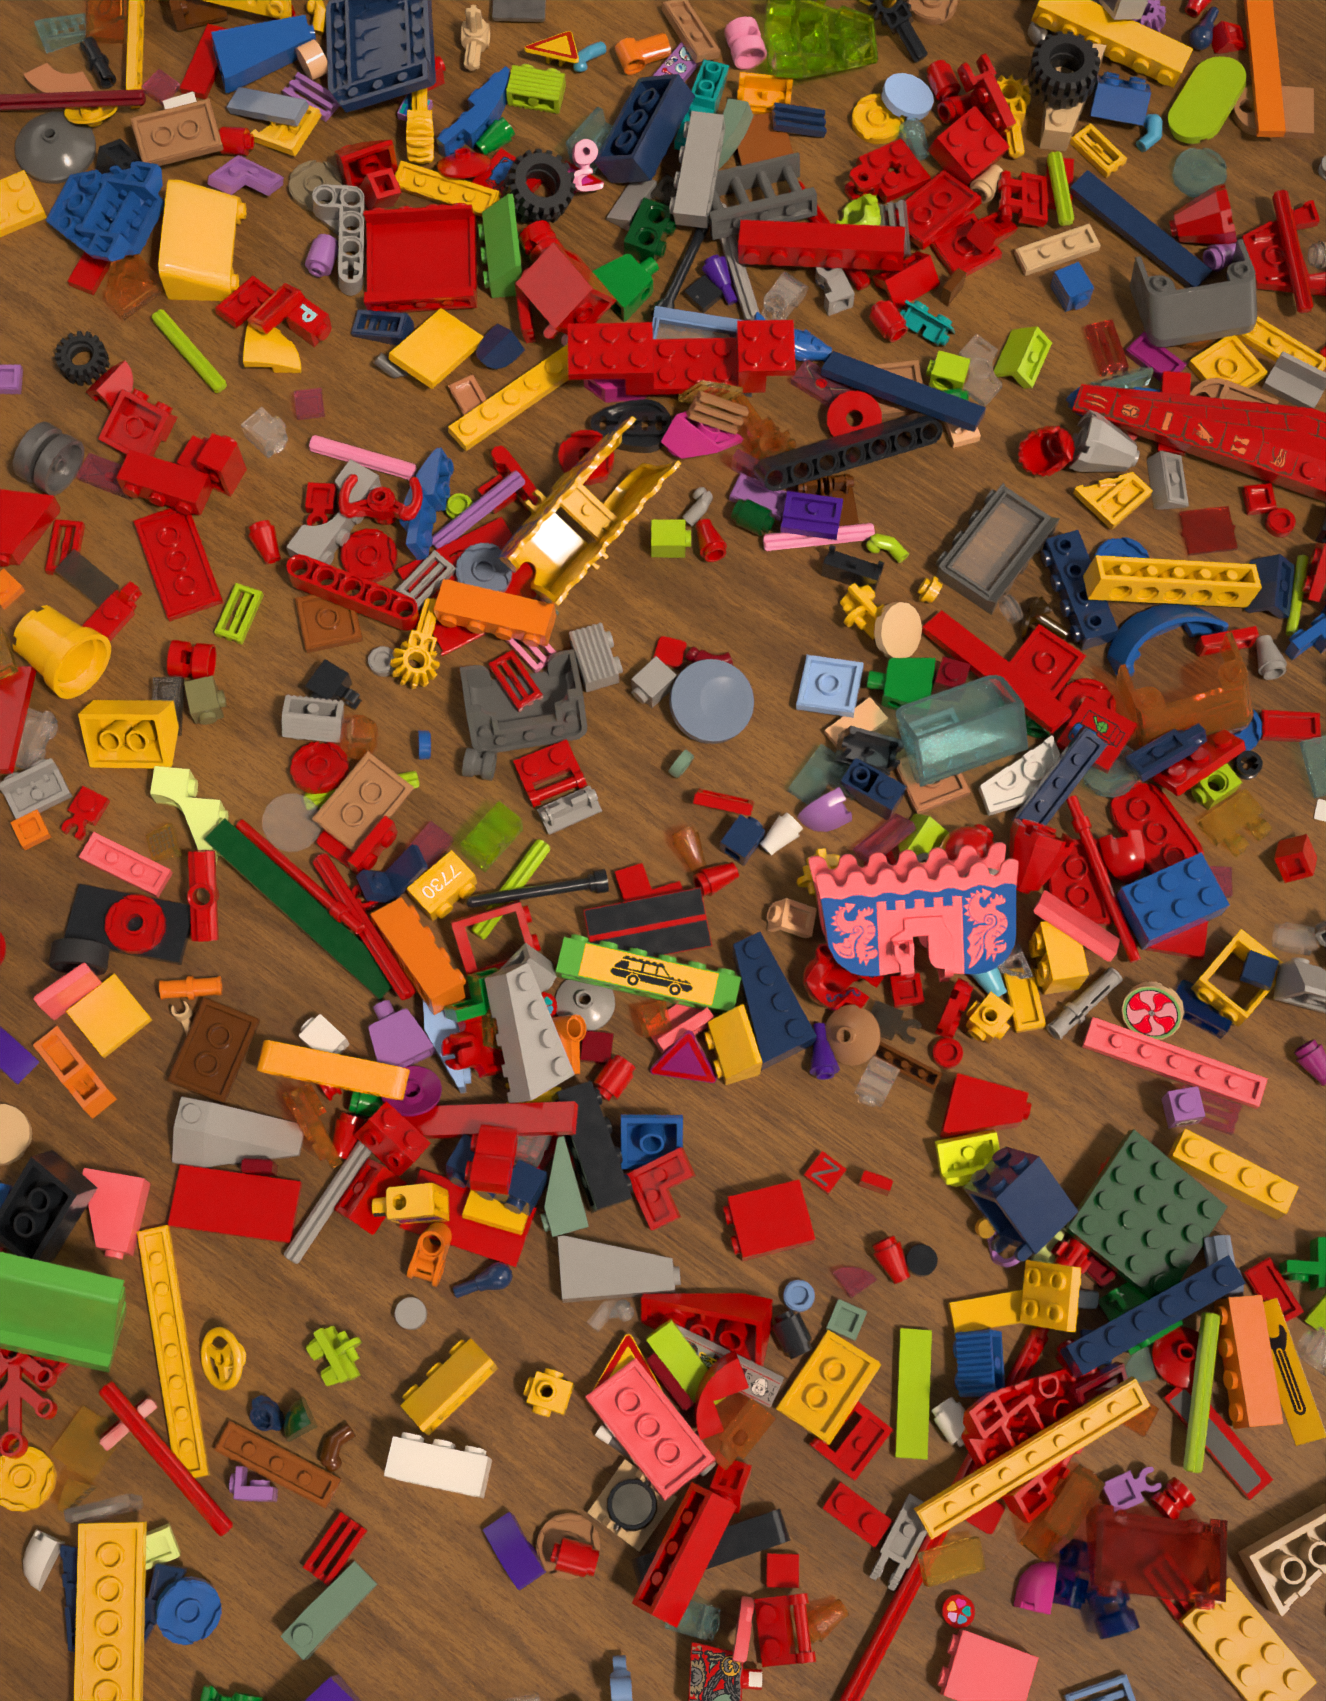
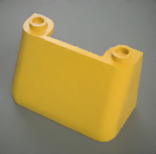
M168 180L158 267L160 279L169 300L223 301L239 288V275L234 274L232 264L236 225H240L242 219H246L247 215L246 203H242L240 197L183 180Z

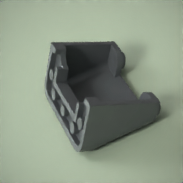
M574 649L560 651L551 655L547 662L548 671L529 674L542 692L543 699L533 701L531 706L523 707L524 710L520 712L517 711L496 679L491 680L490 672L486 667L481 665L460 667L466 715L473 748L482 754L487 751L497 753L558 743L566 739L567 741H572L583 737L587 732V720ZM516 676L528 695L532 694L533 692L522 676ZM509 677L505 678L518 699L522 700V696Z

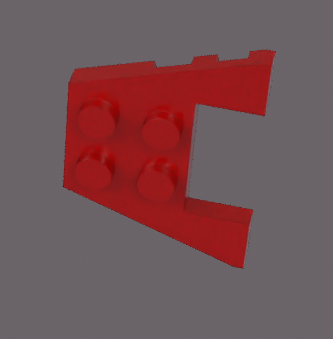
M1314 200L1305 202L1302 207L1295 211L1292 209L1296 230L1318 226L1320 218ZM1277 220L1274 222L1270 221L1243 235L1241 240L1243 239L1255 269L1256 289L1293 293ZM1304 261L1311 295L1326 296V272L1309 274Z

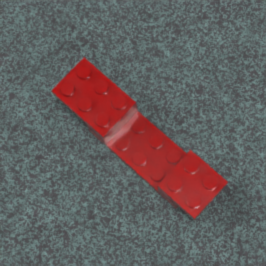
M794 320L737 321L736 338L653 339L652 322L568 324L569 380L625 379L626 395L683 394L701 381L713 382L700 390L703 392L708 390L706 392L708 394L716 391L715 393H722L731 386L740 387L734 393H765L767 376H795Z

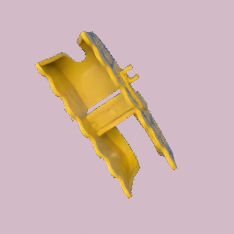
M633 416L614 427L570 471L564 473L553 485L552 489L554 491L547 498L538 489L534 490L532 494L538 498L539 502L535 506L529 500L523 503L532 512L531 516L515 532L499 553L498 558L514 573L524 562L531 563L534 566L535 576L531 582V589L547 603L559 606L569 594V590L586 575L589 567L594 571L598 570L600 566L595 564V562L600 557L602 560H606L609 557L605 553L606 547L624 531L625 525L643 509L644 503L656 494L661 488L663 481L681 465L679 460L660 466L642 463L621 481L603 503L583 485L605 458L622 443V433L636 420ZM561 506L596 541L588 544L555 513Z

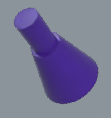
M713 255L704 261L705 265L702 267V271L723 292L727 304H735L738 299L731 287L726 257Z
M816 1023L813 1025L817 1038L813 1046L810 1074L820 1080L831 1079L835 1073L839 1072L840 1068L827 1041L825 1024Z

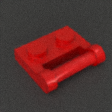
M567 739L513 761L533 808L541 805V801L576 787L581 789L587 786L585 777L580 770ZM571 772L572 777L536 791L534 788L538 784L565 773Z
M859 1401L843 1425L853 1412L859 1415L861 1419L836 1452L831 1450L828 1444L819 1438L814 1437L809 1443L811 1448L853 1481L858 1478L893 1431L890 1426Z
M808 1593L754 1599L762 1667L816 1662L815 1651L811 1649L806 1604L809 1603ZM790 1605H793L799 1653L795 1651Z

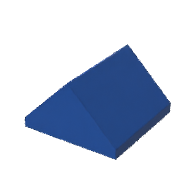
M621 1115L622 1169H638L680 1147L683 1148V1115Z

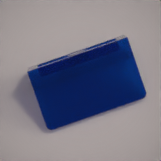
M1185 979L1182 980L1176 993L1183 1002V1019L1221 1039L1228 1032L1232 1021L1221 1016L1219 1011L1210 1004L1199 1000L1196 992L1191 989L1194 984Z

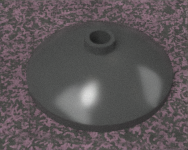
M59 111L44 113L30 120L21 129L15 142V155L21 169L25 170L29 177L49 184L64 183L70 175L85 172L93 162L96 154V140L92 129L87 124L69 122L66 120L64 112Z

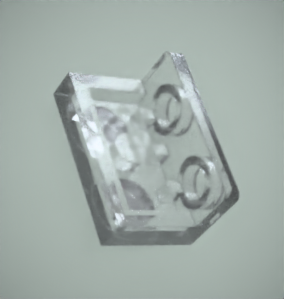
M28 708L15 766L27 770L31 768L33 763L44 759L46 745L49 739L54 738L58 729V721L52 712L45 710L42 713Z

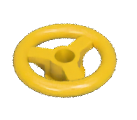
M215 1327L209 1330L203 1339L201 1363L205 1376L211 1385L222 1391L230 1390L237 1385L241 1378L243 1366L246 1362V1352L231 1331L224 1327ZM219 1336L226 1340L227 1345L217 1348L212 1342ZM210 1357L214 1359L218 1367L219 1378L213 1370Z

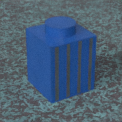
M1079 261L1055 271L1050 285L1065 312L1074 308L1078 310L1085 307L1090 302L1094 286Z

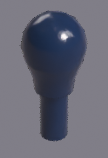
M1216 7L1209 8L1204 20L1189 35L1190 45L1195 50H1205L1212 43L1214 22L1219 13Z
M492 1263L481 1273L475 1275L474 1279L453 1286L456 1298H460L478 1290L482 1292L505 1289L512 1281V1270L505 1263Z

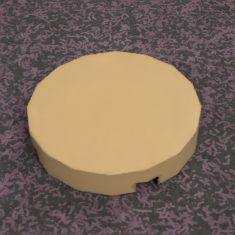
M892 602L884 606L882 615L876 619L874 630L876 645L880 651L886 654L884 656L889 659L908 658L917 650L922 634L921 619L916 609L909 603Z
M0 1104V1166L19 1160L32 1140V1127L28 1117L18 1108L7 1104Z

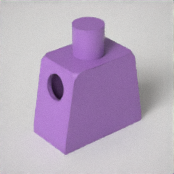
M390 1000L382 1001L373 1007L379 1021L371 1024L368 1028L377 1062L403 1068L412 1066L437 1054L432 1042L407 1008L395 1013Z

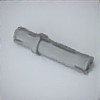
M1108 967L1072 1003L1068 1002L1063 1007L1064 1010L1060 1015L1046 1026L1048 1032L1055 1039L1061 1040L1073 1026L1081 1024L1085 1020V1015L1123 981L1122 976L1114 968Z

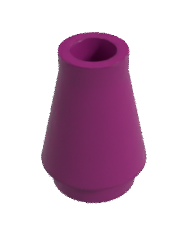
M1312 1039L1294 1051L1297 1056L1296 1061L1321 1086L1326 1085V1053L1322 1044H1318L1315 1039Z

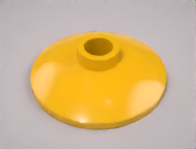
M118 107L65 109L64 115L69 122L96 127L101 125L103 120L112 116Z

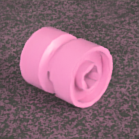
M740 17L731 21L726 26L724 35L737 68L751 69L760 65L766 59L767 50L754 18Z

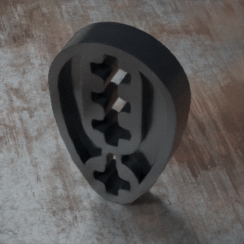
M649 399L617 403L598 412L591 419V430L601 433L604 438L614 427L633 416L636 419L634 421V430L627 429L622 433V443L616 449L634 453H651L661 449L664 446L661 440L671 425V417L667 409L662 404ZM601 422H606V430H600ZM642 422H648V430H642ZM656 422H662V430H656Z

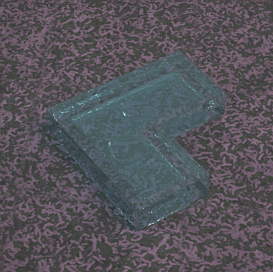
M821 744L789 786L788 792L809 805L817 800L829 785L833 789L840 787L844 796L853 801L854 797L840 783L850 766L834 762L836 753Z

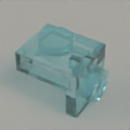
M691 1600L678 1627L675 1628L666 1623L665 1628L712 1642L720 1626L719 1616L721 1609Z

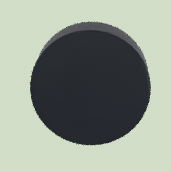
M916 1245L907 1253V1268L915 1276H928L937 1267V1254L928 1245Z

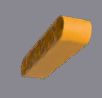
M270 1040L263 1041L257 1071L400 1101L404 1099L410 1073L409 1069Z

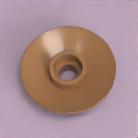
M856 1005L842 1006L831 1014L825 1028L827 1041L836 1060L850 1066L861 1065L869 1061L877 1052L881 1038L879 1024L874 1015L863 1007L861 1009ZM846 1030L850 1033L849 1041L845 1038Z

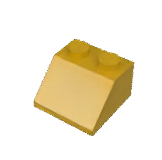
M744 1004L709 1021L707 1025L708 1031L703 1034L708 1050L714 1049L717 1060L713 1061L717 1078L723 1077L725 1085L760 1075L762 1059Z

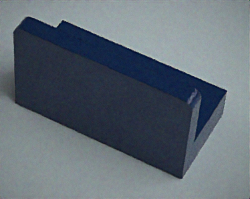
M1281 554L1251 560L1249 564H1256L1262 588L1250 605L1245 608V611L1254 613L1268 610L1279 619L1289 617L1295 565Z

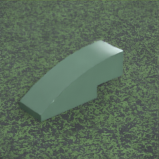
M730 98L727 100L723 112L726 129L718 170L729 160L748 131L753 119V113L747 101Z

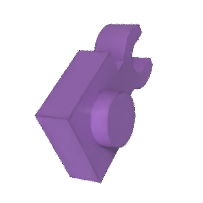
M1153 1467L1141 1469L1135 1479L1131 1471H1127L1099 1484L1113 1515L1144 1502L1141 1494L1142 1491L1155 1492L1162 1487L1161 1483L1150 1486L1145 1481L1146 1475L1154 1471Z

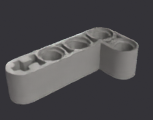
M319 185L315 187L312 193L313 213L319 219L339 220L338 285L342 293L353 296L358 294L363 287L364 193L356 186ZM326 200V201H329L330 203H328V204H321L320 201ZM348 202H355V203H357V204L351 206V205H348L347 203H348ZM349 226H353L357 229L351 231L346 228ZM354 251L357 254L351 256L347 255L346 252ZM348 270L353 271V279H348Z

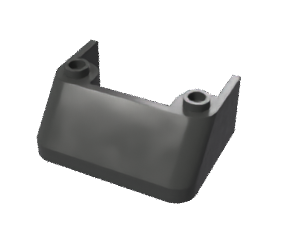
M1243 239L1237 240L1232 263L1227 270L1226 277L1228 281L1176 290L1173 281L1166 276L1156 275L1148 277L1141 256L1135 257L1130 290L1151 344L1157 347H1169L1246 334L1255 328L1258 317L1256 275Z

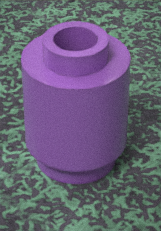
M319 234L313 240L305 261V266L312 275L323 277L331 274L339 252L337 247L338 241L334 237L327 234Z

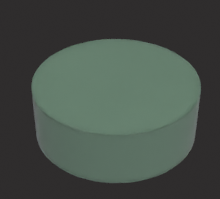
M685 749L668 772L675 778H679L694 760V755Z

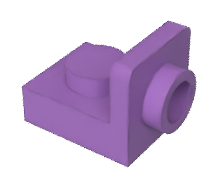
M236 1466V1473L231 1474L229 1491L234 1493L235 1500L277 1502L278 1489L270 1487V1481L250 1480V1486H246L248 1468Z

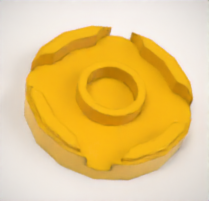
M881 93L870 94L861 98L853 109L851 118L852 128L857 136L865 142L886 144L895 140L901 134L905 116L901 115L898 117L885 106Z
M28 1447L27 1452L19 1459H10L4 1455L0 1457L1 1506L11 1511L28 1512L39 1508L50 1498L55 1489L57 1474L54 1462L47 1453L36 1447Z

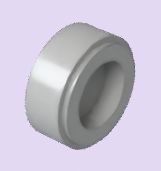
M380 646L373 649L369 654L368 663L375 675L386 677L391 675L396 669L390 666V660L395 658L391 648Z
M413 1297L405 1298L397 1305L395 1318L402 1328L416 1330L425 1323L427 1309L419 1299Z

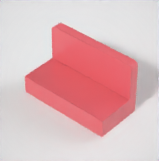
M676 1004L646 1023L645 1030L663 1055L687 1030H691L696 1036L707 1029L708 1022L714 1019V1016L708 1007L700 1010Z

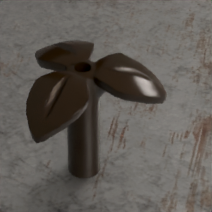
M1042 596L1033 601L1027 609L1028 613L1021 621L1020 638L1022 641H1025L1028 626L1035 622L1061 639H1065L1069 633L1067 628L1046 615L1052 612V608Z

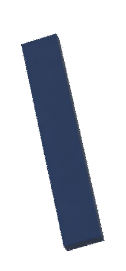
M1089 170L1070 187V194L1185 287L1200 286L1210 276L1213 270Z
M832 351L821 368V376L971 432H975L985 415L986 407L835 351Z

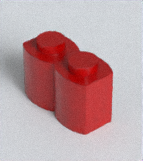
M481 1124L479 1133H473L471 1151L475 1152L473 1161H467L465 1180H470L471 1190L508 1195L518 1146V1129Z

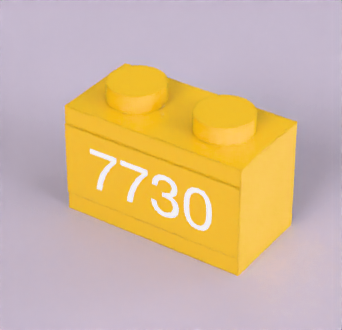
M451 850L407 888L409 897L433 922L438 917L442 919L447 916L453 909L452 905L460 898L466 899L476 889L477 880L475 874Z

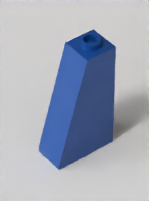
M300 15L211 32L212 47L225 93L235 91L238 87H243L298 60L295 48L313 39L316 40L313 25H308L306 16Z

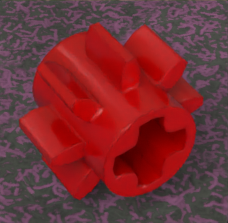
M1070 1238L1068 1242L1064 1240L1061 1242L1059 1240L1050 1252L1055 1256L1053 1263L1081 1267L1082 1275L1091 1265V1262L1087 1260V1255L1090 1251L1073 1238Z

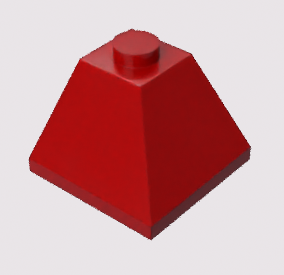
M392 139L359 142L353 145H346L334 151L339 171L345 185L359 188L365 176L369 173L392 168L395 175L398 169Z

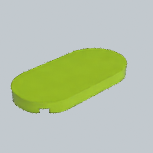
M1219 56L1209 58L1195 68L1168 113V127L1174 138L1184 143L1196 144L1200 143V140L1213 138L1220 131L1245 89L1246 71L1243 65L1233 58Z

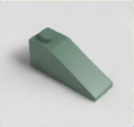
M564 1136L557 1139L544 1206L546 1213L540 1214L545 1232L551 1231L552 1237L589 1227Z
M354 1561L302 1612L280 1637L303 1660L309 1659L378 1584Z

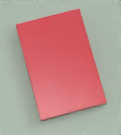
M1046 890L1043 891L1033 910L1034 913L1095 954L1111 962L1117 953L1120 939Z

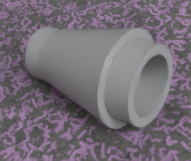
M1264 635L1257 638L1255 645L1259 674L1263 675L1266 680H1273L1283 676L1286 673L1285 667L1287 662L1274 644L1272 637Z

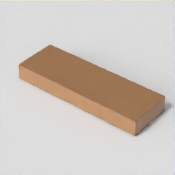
M671 0L662 3V12L695 63L703 62L704 59L713 60L719 58L720 49L688 0Z

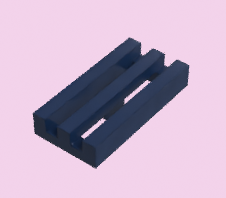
M775 102L772 107L773 130L824 138L827 132V128L824 127L826 124V119H824L825 110Z

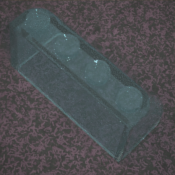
M998 675L985 676L905 704L896 711L897 725L914 779L920 787L1028 749L1024 702L1009 683Z

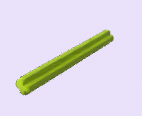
M1209 1312L1201 1314L1183 1464L1185 1471L1201 1473L1203 1470L1220 1325V1315Z

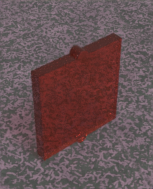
M1229 506L1180 511L1179 516L1183 530L1181 536L1185 539L1188 556L1237 550L1238 546L1234 533L1236 526L1232 524Z

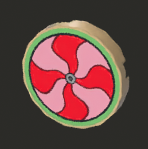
M1142 982L1134 986L1126 995L1122 1006L1123 1020L1130 1030L1157 1040H1163L1172 1036L1179 1029L1184 1015L1182 1000L1173 989H1168L1158 982Z

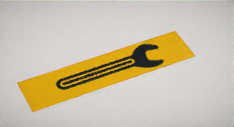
M1277 1298L1265 1301L1263 1304L1279 1399L1295 1444L1298 1446L1326 1438L1324 1426Z

